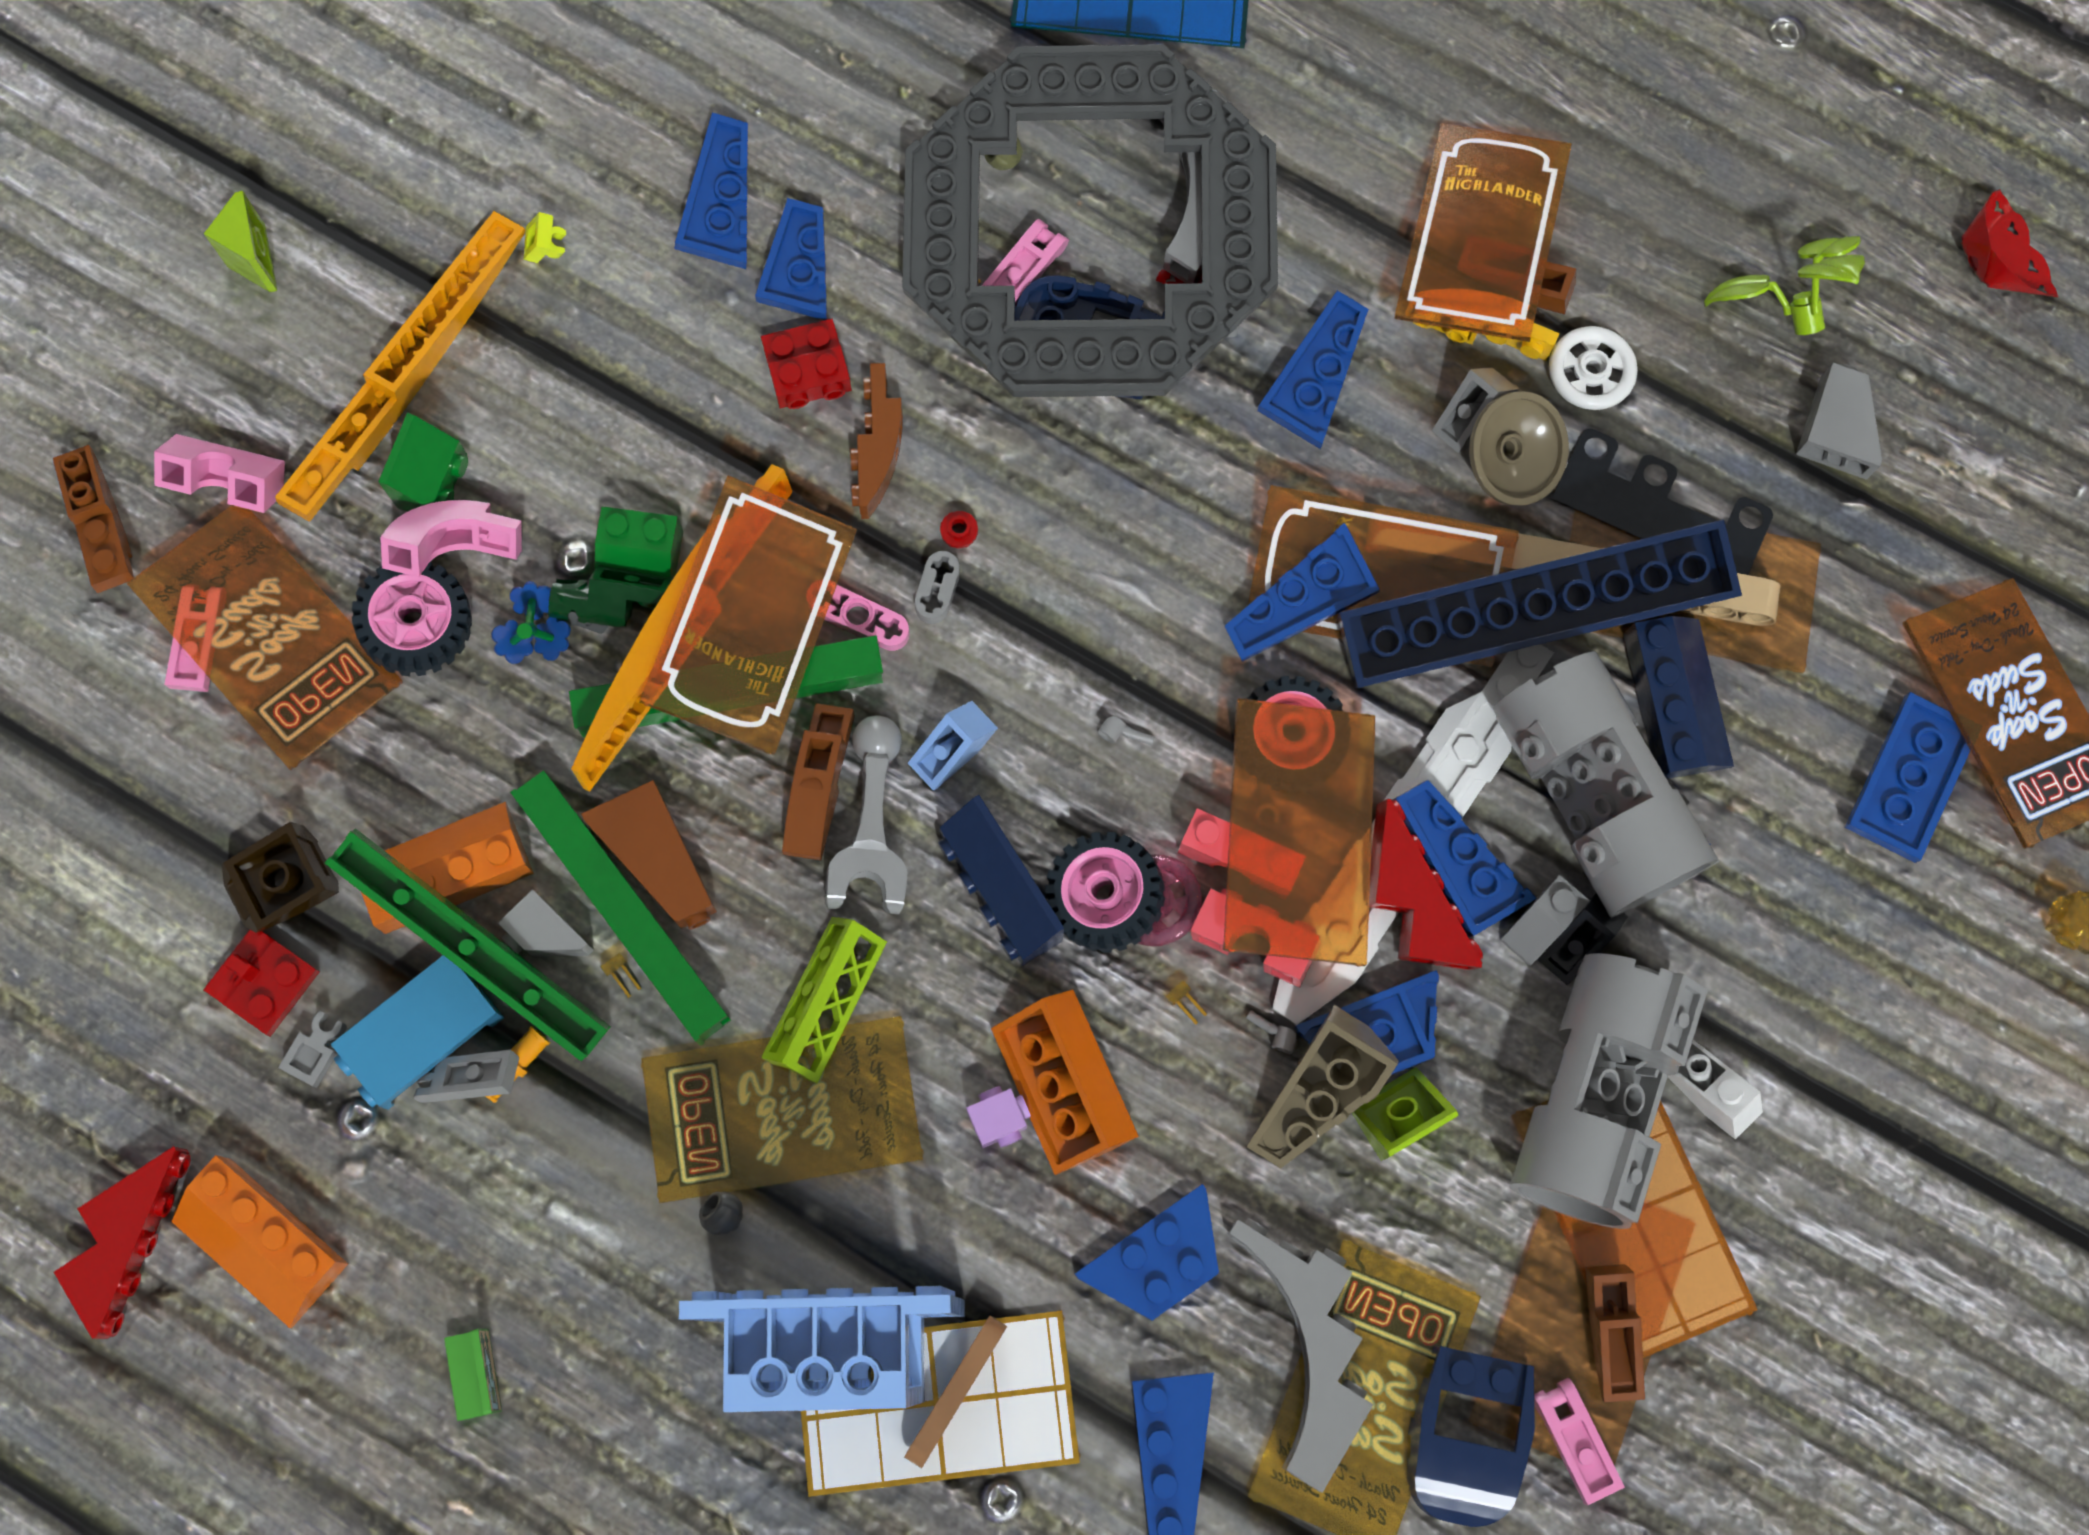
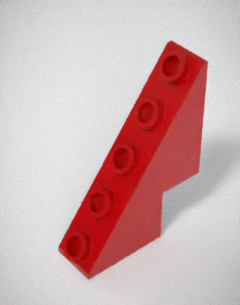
M1386 799L1380 802L1376 807L1365 907L1403 913L1398 960L1463 970L1482 968L1481 959H1483V953L1477 942L1472 938H1468L1462 927L1464 920L1458 908L1452 903L1449 904L1442 891L1444 883L1440 875L1434 869H1430L1423 857L1425 850L1421 841L1416 835H1411L1404 823L1406 817L1402 807L1396 800Z
M171 1147L77 1208L97 1244L54 1271V1274L92 1339H108L116 1336L124 1322V1313L122 1311L128 1297L134 1295L141 1281L140 1268L145 1257L151 1255L157 1244L158 1234H156V1230L161 1219L168 1215L173 1206L174 1194L172 1192L178 1178H182L189 1168L191 1156L187 1149Z

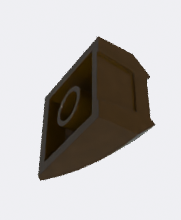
M288 822L222 863L224 887L244 926L255 933L301 914L339 893L338 880L331 868L324 864L326 859L318 845L317 839L304 825Z

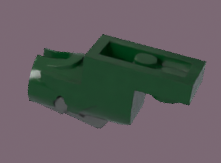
M598 565L589 578V584H587V580H563L556 578V583L552 584L548 614L549 617L557 618L559 621H565L570 625H576L602 634L609 626H626L632 616L634 601H637L639 605L644 607H656L673 578Z

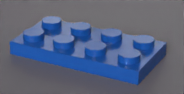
M1909 692L1904 696L1844 828L1914 863L1921 861L1981 727Z

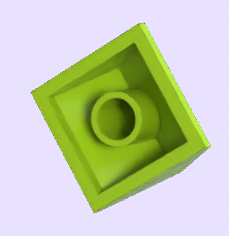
M243 191L235 192L205 231L204 235L229 269L268 292L277 291L266 226Z
M1417 1067L1383 1086L1374 1099L1367 1104L1364 1103L1352 1113L1380 1161L1391 1157L1459 1116L1452 1104Z

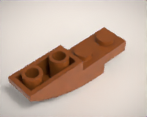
M870 363L871 377L863 378L864 399L871 400L872 412H865V434L857 435V448L850 449L851 470L858 471L859 483L851 484L852 506H859L861 519H869L880 504L894 474L903 432L902 398H888L885 363Z
M86 445L54 457L53 462L67 515L76 527L91 586L97 593L135 580L129 558L133 557L111 491L93 449L90 445Z
M815 704L809 730H804L795 767L784 830L783 855L822 860L839 794L837 784L855 718L854 710L851 708Z

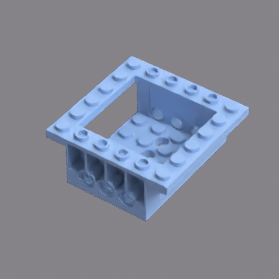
M917 1286L916 1295H914V1292H898V1287L871 1288V1293H853V1288L826 1289V1294L809 1295L808 1289L781 1290V1295H767L766 1299H763L764 1290L736 1291V1294L719 1291L692 1292V1301H679V1320L724 1322L723 1412L908 1408L924 1403V1318L965 1317V1300L955 1297V1291L943 1286ZM871 1369L874 1372V1380L871 1378ZM807 1370H809V1380H806Z

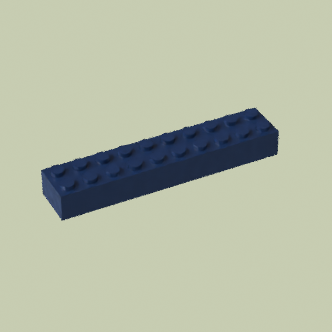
M1723 519L1351 609L1336 615L1353 686L1356 689L1742 596Z

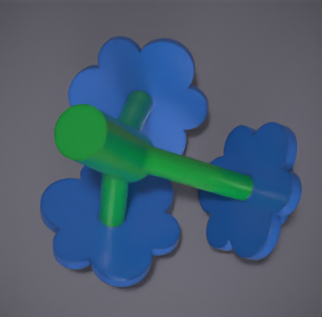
M528 581L523 587H514L510 591V599L514 602L513 610L518 614L524 613L526 619L525 623L520 625L514 620H509L504 626L499 625L492 630L491 637L496 643L494 651L497 655H505L506 660L511 664L520 663L524 656H529L533 652V646L530 643L533 636L537 640L534 645L535 652L542 654L544 659L548 661L556 660L560 651L563 652L568 649L569 641L567 638L570 635L571 628L567 622L549 617L546 624L540 623L536 626L534 620L542 618L544 612L548 613L551 588L544 585L537 587L536 583Z

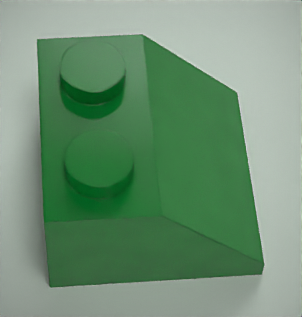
M407 413L378 482L395 506L407 512L430 503L454 500L453 489L458 477L462 478L467 470V453L459 440L421 418Z
M602 506L595 539V569L598 565L674 578L677 572L684 532L678 516Z

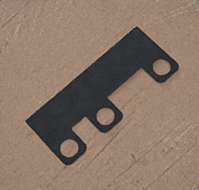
M1591 428L1582 432L1552 497L1554 500L1641 539L1717 521L1667 498L1678 473L1677 468L1669 462L1653 455L1643 456L1631 482L1607 472L1618 450V442L1614 438ZM1591 438H1600L1606 442L1608 454L1602 459H1592L1585 452V443ZM1651 464L1662 466L1667 472L1666 482L1660 486L1649 484L1644 478L1645 468ZM1741 497L1736 501L1729 520L1725 524L1736 571L1744 575L1749 574L1773 518V512L1769 507L1747 497ZM1745 507L1757 508L1763 515L1761 526L1755 529L1745 527L1739 519L1740 511Z

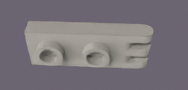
M512 1050L446 1057L418 1080V1085L424 1088L416 1089L414 1099L418 1102L429 1103L511 1094L519 1056Z

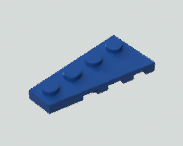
M712 112L674 246L676 250L746 269L747 122Z
M1337 290L1259 404L1257 411L1321 450L1369 309Z
M1345 523L1336 529L1334 534L1308 553V556L1298 565L1279 578L1278 582L1270 589L1258 596L1225 625V629L1242 662L1380 592Z
M1429 780L1392 799L1396 800L1402 807L1406 817L1404 823L1410 834L1416 835L1421 841L1425 850L1423 857L1429 868L1434 869L1440 875L1444 883L1442 891L1449 904H1454L1460 911L1464 920L1462 927L1468 937L1477 935L1537 899L1528 888L1524 889L1513 877L1514 873L1504 862L1500 863L1486 847L1488 844L1478 833L1474 834L1461 820L1462 816Z
M1214 1372L1131 1381L1148 1535H1194Z

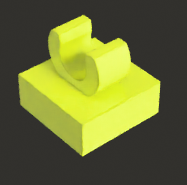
M539 212L527 224L523 260L538 263L545 255L556 259L565 253V248L558 247L552 242V238L562 240L566 235L565 229L558 226L552 227V215Z

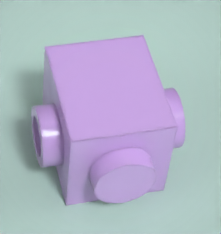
M1000 1086L978 1095L980 1102L966 1107L982 1149L998 1142L1000 1148H1003L1021 1140L1020 1132L1027 1129L1025 1119L1031 1117L1023 1096L1014 1097L1011 1088L1002 1091Z

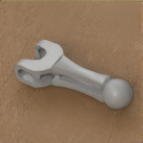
M876 715L863 719L853 732V749L857 756L863 760L861 765L863 779L861 812L852 845L839 851L827 867L825 905L831 909L840 908L846 899L848 884L854 879L866 877L874 880L881 888L882 907L885 912L900 914L905 901L907 868L902 859L887 847L883 827V796L889 762L898 755L901 749L902 735L898 726L891 719Z

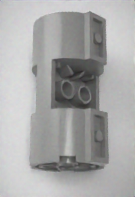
M1596 651L1580 654L1553 666L1555 670L1540 676L1534 681L1533 679L1528 680L1503 697L1493 707V710L1532 780L1542 779L1550 796L1563 815L1569 829L1577 840L1570 848L1606 911L1612 918L1632 910L1694 878L1717 864L1719 859L1678 789H1672L1636 728L1639 725L1637 719Z
M1594 953L1585 955L1583 962L1579 966L1558 1032L1559 1040L1566 1044L1563 1050L1562 1061L1556 1080L1551 1088L1548 1105H1540L1534 1108L1510 1188L1529 1201L1563 1215L1601 1226L1628 1229L1631 1227L1632 1222L1638 1223L1661 1144L1649 1136L1668 1075L1676 1074L1679 1066H1685L1708 990L1685 974L1673 973L1664 968H1660L1658 973L1651 968L1635 965L1636 959Z

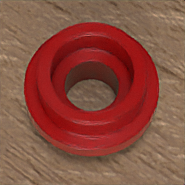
M951 512L941 522V537L950 547L966 548L977 538V521L967 512ZM960 523L965 525L966 530L963 533H955L952 527Z

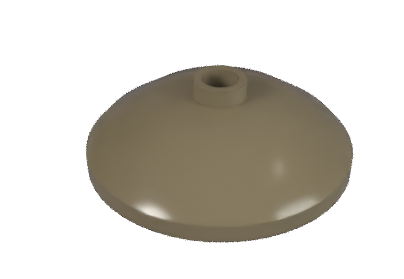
M1527 391L1509 392L1498 396L1487 404L1475 421L1469 444L1470 463L1477 482L1490 497L1507 505L1523 506L1533 504L1551 493L1563 476L1569 454L1568 434L1558 410L1544 397ZM1504 444L1506 445V453H1505V454H1504V451H1503Z

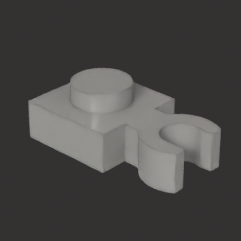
M319 1011L312 1020L313 1032L310 1037L299 1032L278 1067L315 1088L319 1086L334 1057L338 1054L329 1048L330 1043L345 1033L347 1025L338 1020L334 1028L326 1032L323 1026L329 1015L322 1011Z

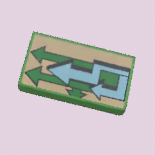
M479 1328L470 1330L468 1333L444 1338L457 1421L502 1412L489 1329Z

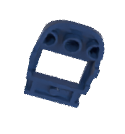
M1054 275L1041 277L1024 289L1015 308V321L1092 320L1095 311L1123 319H1165V311L1162 316L1144 308L1143 300L1130 294L1129 297L1112 291L1111 285L1096 281L1095 285L1078 283L1073 277ZM1115 396L1133 399H1143V396Z
M1434 1345L1431 1353L1437 1355L1429 1378L1423 1377L1418 1393L1420 1397L1414 1417H1411L1408 1435H1411L1410 1458L1407 1459L1409 1491L1417 1506L1435 1519L1470 1527L1490 1525L1502 1519L1512 1509L1517 1500L1535 1433L1534 1366ZM1441 1390L1521 1407L1514 1452L1434 1435Z

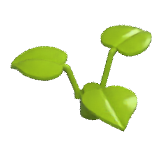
M1860 236L1825 238L1802 246L1797 251L1798 257L1802 259L1813 258V264L1800 268L1798 270V277L1812 278V291L1795 294L1791 304L1787 301L1775 281H1770L1769 275H1746L1727 280L1714 288L1704 301L1705 308L1710 303L1716 301L1751 298L1770 290L1774 292L1781 303L1784 315H1792L1796 335H1810L1825 329L1821 298L1819 297V279L1844 281L1857 285L1861 270L1865 265V258L1863 255L1845 254L1858 247L1861 238Z

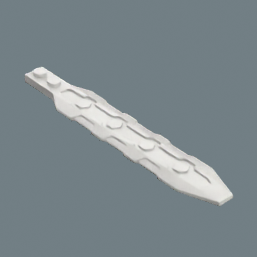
M1541 644L1508 652L1480 693L1446 708L1425 739L1426 745L1404 777L1396 781L1384 800H1392L1418 784L1429 780L1463 818L1484 785L1491 782L1511 752L1512 745L1499 724L1493 707L1503 697L1530 679L1536 680L1554 652ZM1375 819L1362 839L1356 841L1341 862L1342 868L1319 902L1313 903L1301 921L1316 930L1314 935L1320 937L1319 949L1300 988L1279 979L1272 1005V1010L1294 1025L1304 1021L1356 983L1379 949V941L1399 913L1365 907Z

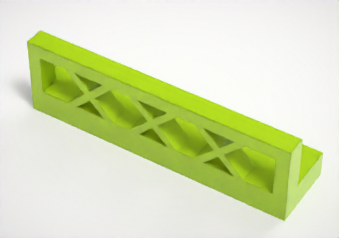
M831 917L761 1058L772 1065L788 1068L804 1079L817 1084L887 941L853 919ZM859 937H862L872 945L865 959L856 962L854 947ZM849 972L851 987L846 995L839 997L836 983L840 975ZM831 1008L834 1021L829 1030L821 1033L818 1020L824 1010ZM814 1044L816 1058L809 1070L797 1062L804 1048Z

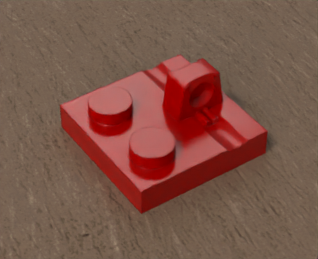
M249 930L203 991L262 1033L271 1037L320 971L265 932L255 933Z

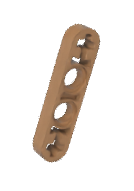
M992 1316L988 1317L904 1456L905 1459L922 1469L1007 1328L1005 1324Z

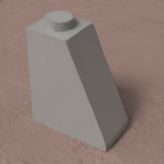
M1833 362L1820 377L1796 455L1866 480L1880 467L1882 456L1868 374L1859 372L1854 366L1848 364H1836Z

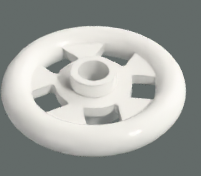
M1585 326L1568 332L1558 340L1550 354L1549 374L1555 389L1566 401L1583 409L1602 410L1617 405L1630 394L1637 379L1638 367L1633 350L1620 335L1603 327ZM1581 343L1587 351L1581 353L1578 358H1575L1570 349L1576 344ZM1601 343L1615 351L1611 358L1604 352L1597 350ZM1586 366H1594L1598 373L1593 374L1589 372ZM1573 367L1578 380L1569 382L1564 369ZM1612 368L1622 371L1619 383L1608 379ZM1586 385L1591 387L1601 386L1602 394H1587Z

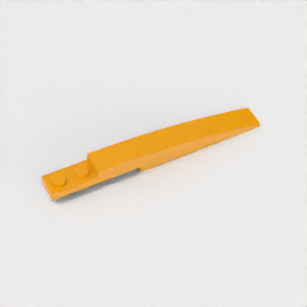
M495 211L492 212L363 374L366 383L276 494L275 499L279 505L310 522L350 470L354 468L359 471L415 397L479 305L525 234L524 227Z
M771 464L765 474L758 478L749 496L781 509L793 492L785 470ZM745 500L742 507L738 506L735 509L731 520L726 519L672 658L670 668L675 670L681 668L695 649L694 645L697 646L696 642L699 643L700 638L698 636L703 638L722 612L716 596L776 516V512ZM718 515L689 554L652 611L616 674L586 734L571 770L583 789L589 792L668 685L671 674L663 671L662 667L721 517ZM688 627L690 628L691 636L693 632L696 633L692 645L685 639V636L688 635Z

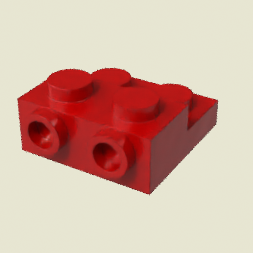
M833 318L761 336L780 409L785 407L798 409L806 406L809 401L821 398L834 400L842 397L845 392L852 391L850 377Z

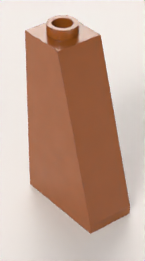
M654 780L581 813L590 829L681 929L687 926L689 930L696 929L711 920L710 915L717 911Z

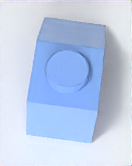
M970 701L944 716L908 764L934 791L972 759L998 728L973 701Z

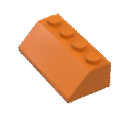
M506 802L385 850V852L455 906L534 874ZM361 892L374 927L384 934L405 927L404 924Z
M1074 989L1044 997L991 1028L1016 1088L1025 1100L1031 1115L1030 1120L1054 1175L1112 1151L1139 1137Z
M215 1155L186 1187L171 1221L289 1328H293L348 1265L341 1256L232 1159Z

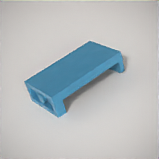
M443 955L331 1043V1046L338 1053L334 1057V1061L347 1076L352 1074L356 1076L362 1084L358 1091L371 1107L378 1105L389 1110L395 1105L393 1100L482 1028L486 1025L493 1028L504 1019V1016L477 982Z

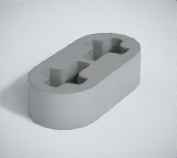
M948 551L935 552L928 558L915 596L916 614L921 621L928 624H936L946 618L959 580L960 565L958 559ZM942 562L948 563L949 570L952 573H945L942 583H937V570L933 567L939 568ZM933 591L938 592V605L941 608H934L932 613L926 612V605L922 602H929Z

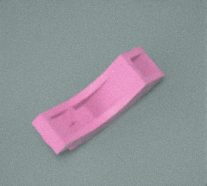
M471 500L441 501L412 509L395 519L380 537L382 568L420 577L431 560L449 551L476 550L515 560L522 552L521 520L492 514L490 503Z

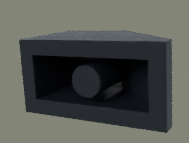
M1597 893L1589 899L1590 902L1566 930L1537 959L1567 986L1576 977L1584 956L1600 953L1617 935L1628 918L1625 913L1611 918Z

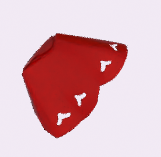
M2001 189L1992 192L1961 238L1964 253L1976 276L1988 288L2058 297L2056 288L2051 282V274L2046 260L2042 254L2030 246L2029 228L2020 214L2013 211L2010 203L2002 194ZM1996 201H1998L1999 208L2003 210L2004 214L1995 211ZM2011 222L2014 223L2013 229L2017 231L2018 235L2007 230ZM2030 260L2033 261V268L2037 269L2038 273L2028 271ZM2040 285L2044 287L2043 290L2046 291L2047 294L2037 290L2039 289Z

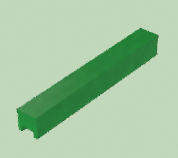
M877 636L804 648L785 701L883 683V668ZM797 650L748 658V660H751L749 666H751L752 661H755L751 673L748 672L750 668L747 669V672L744 671L747 659H744L740 670L737 668L741 660L732 661L730 666L720 663L681 670L677 674L674 687L679 694L689 701L717 713L775 703L780 699ZM759 663L767 666V672L764 675L755 674L756 672L762 673L764 671V666L762 665L759 666L761 669L757 668ZM771 665H773L770 677H766ZM776 666H780L776 676H779L781 667H786L780 682H776L777 678H775V682L771 681ZM749 679H753L751 688H746V686L749 687V685H747L750 684L751 680ZM755 680L758 681V682H757V686H758L759 681H761V684H760V687H759V690H758V691L756 690L757 687H755V690H753V686H754V684H755ZM765 682L768 684L764 694H769L768 696L756 693V691L762 692ZM612 683L569 691L574 728L578 729L582 737H586ZM667 685L638 727L707 714L682 703L671 693Z
M545 771L540 772L517 790H512L510 793L693 1039L702 1046L706 1039L728 1024L731 1019Z
M356 828L348 833L343 843L324 864L582 1062L584 1058L586 1059L611 1028L609 1024Z

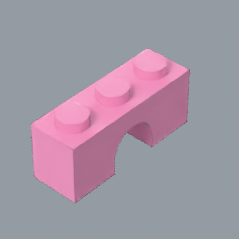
M175 434L154 451V484L158 487L191 495L202 487L220 486L228 489L227 504L265 513L277 502L275 496L284 486V460Z

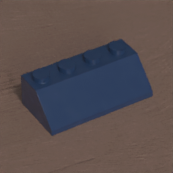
M1669 616L1635 622L1623 633L1649 748L1666 779L1734 767L1699 619Z
M980 795L975 796L939 827L942 839L937 844L948 862L955 859L963 872L958 874V877L968 894L971 895L976 892L983 905L979 907V911L990 928L997 925L1004 938L999 942L1009 959L1013 961L1018 958L1021 965L1024 966L1063 942L1064 927Z

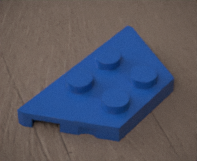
M1437 970L1341 1007L1342 1010L1368 1025L1399 1060L1391 1075L1435 1057L1437 984L1439 983ZM1330 1012L1296 1025L1294 1027L1296 1033L1310 1044Z
M1201 1184L1076 1272L1075 1276L1077 1279L1153 1321L1219 1274L1205 1186Z

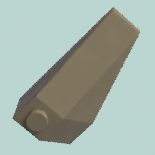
M1334 1005L1249 1141L1247 1148L1277 1167H1284L1317 1142L1319 1137L1335 1125L1338 1126L1360 1106L1374 1099L1398 1065L1399 1060L1368 1025Z

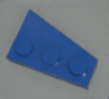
M787 198L755 294L756 302L827 320L823 207Z

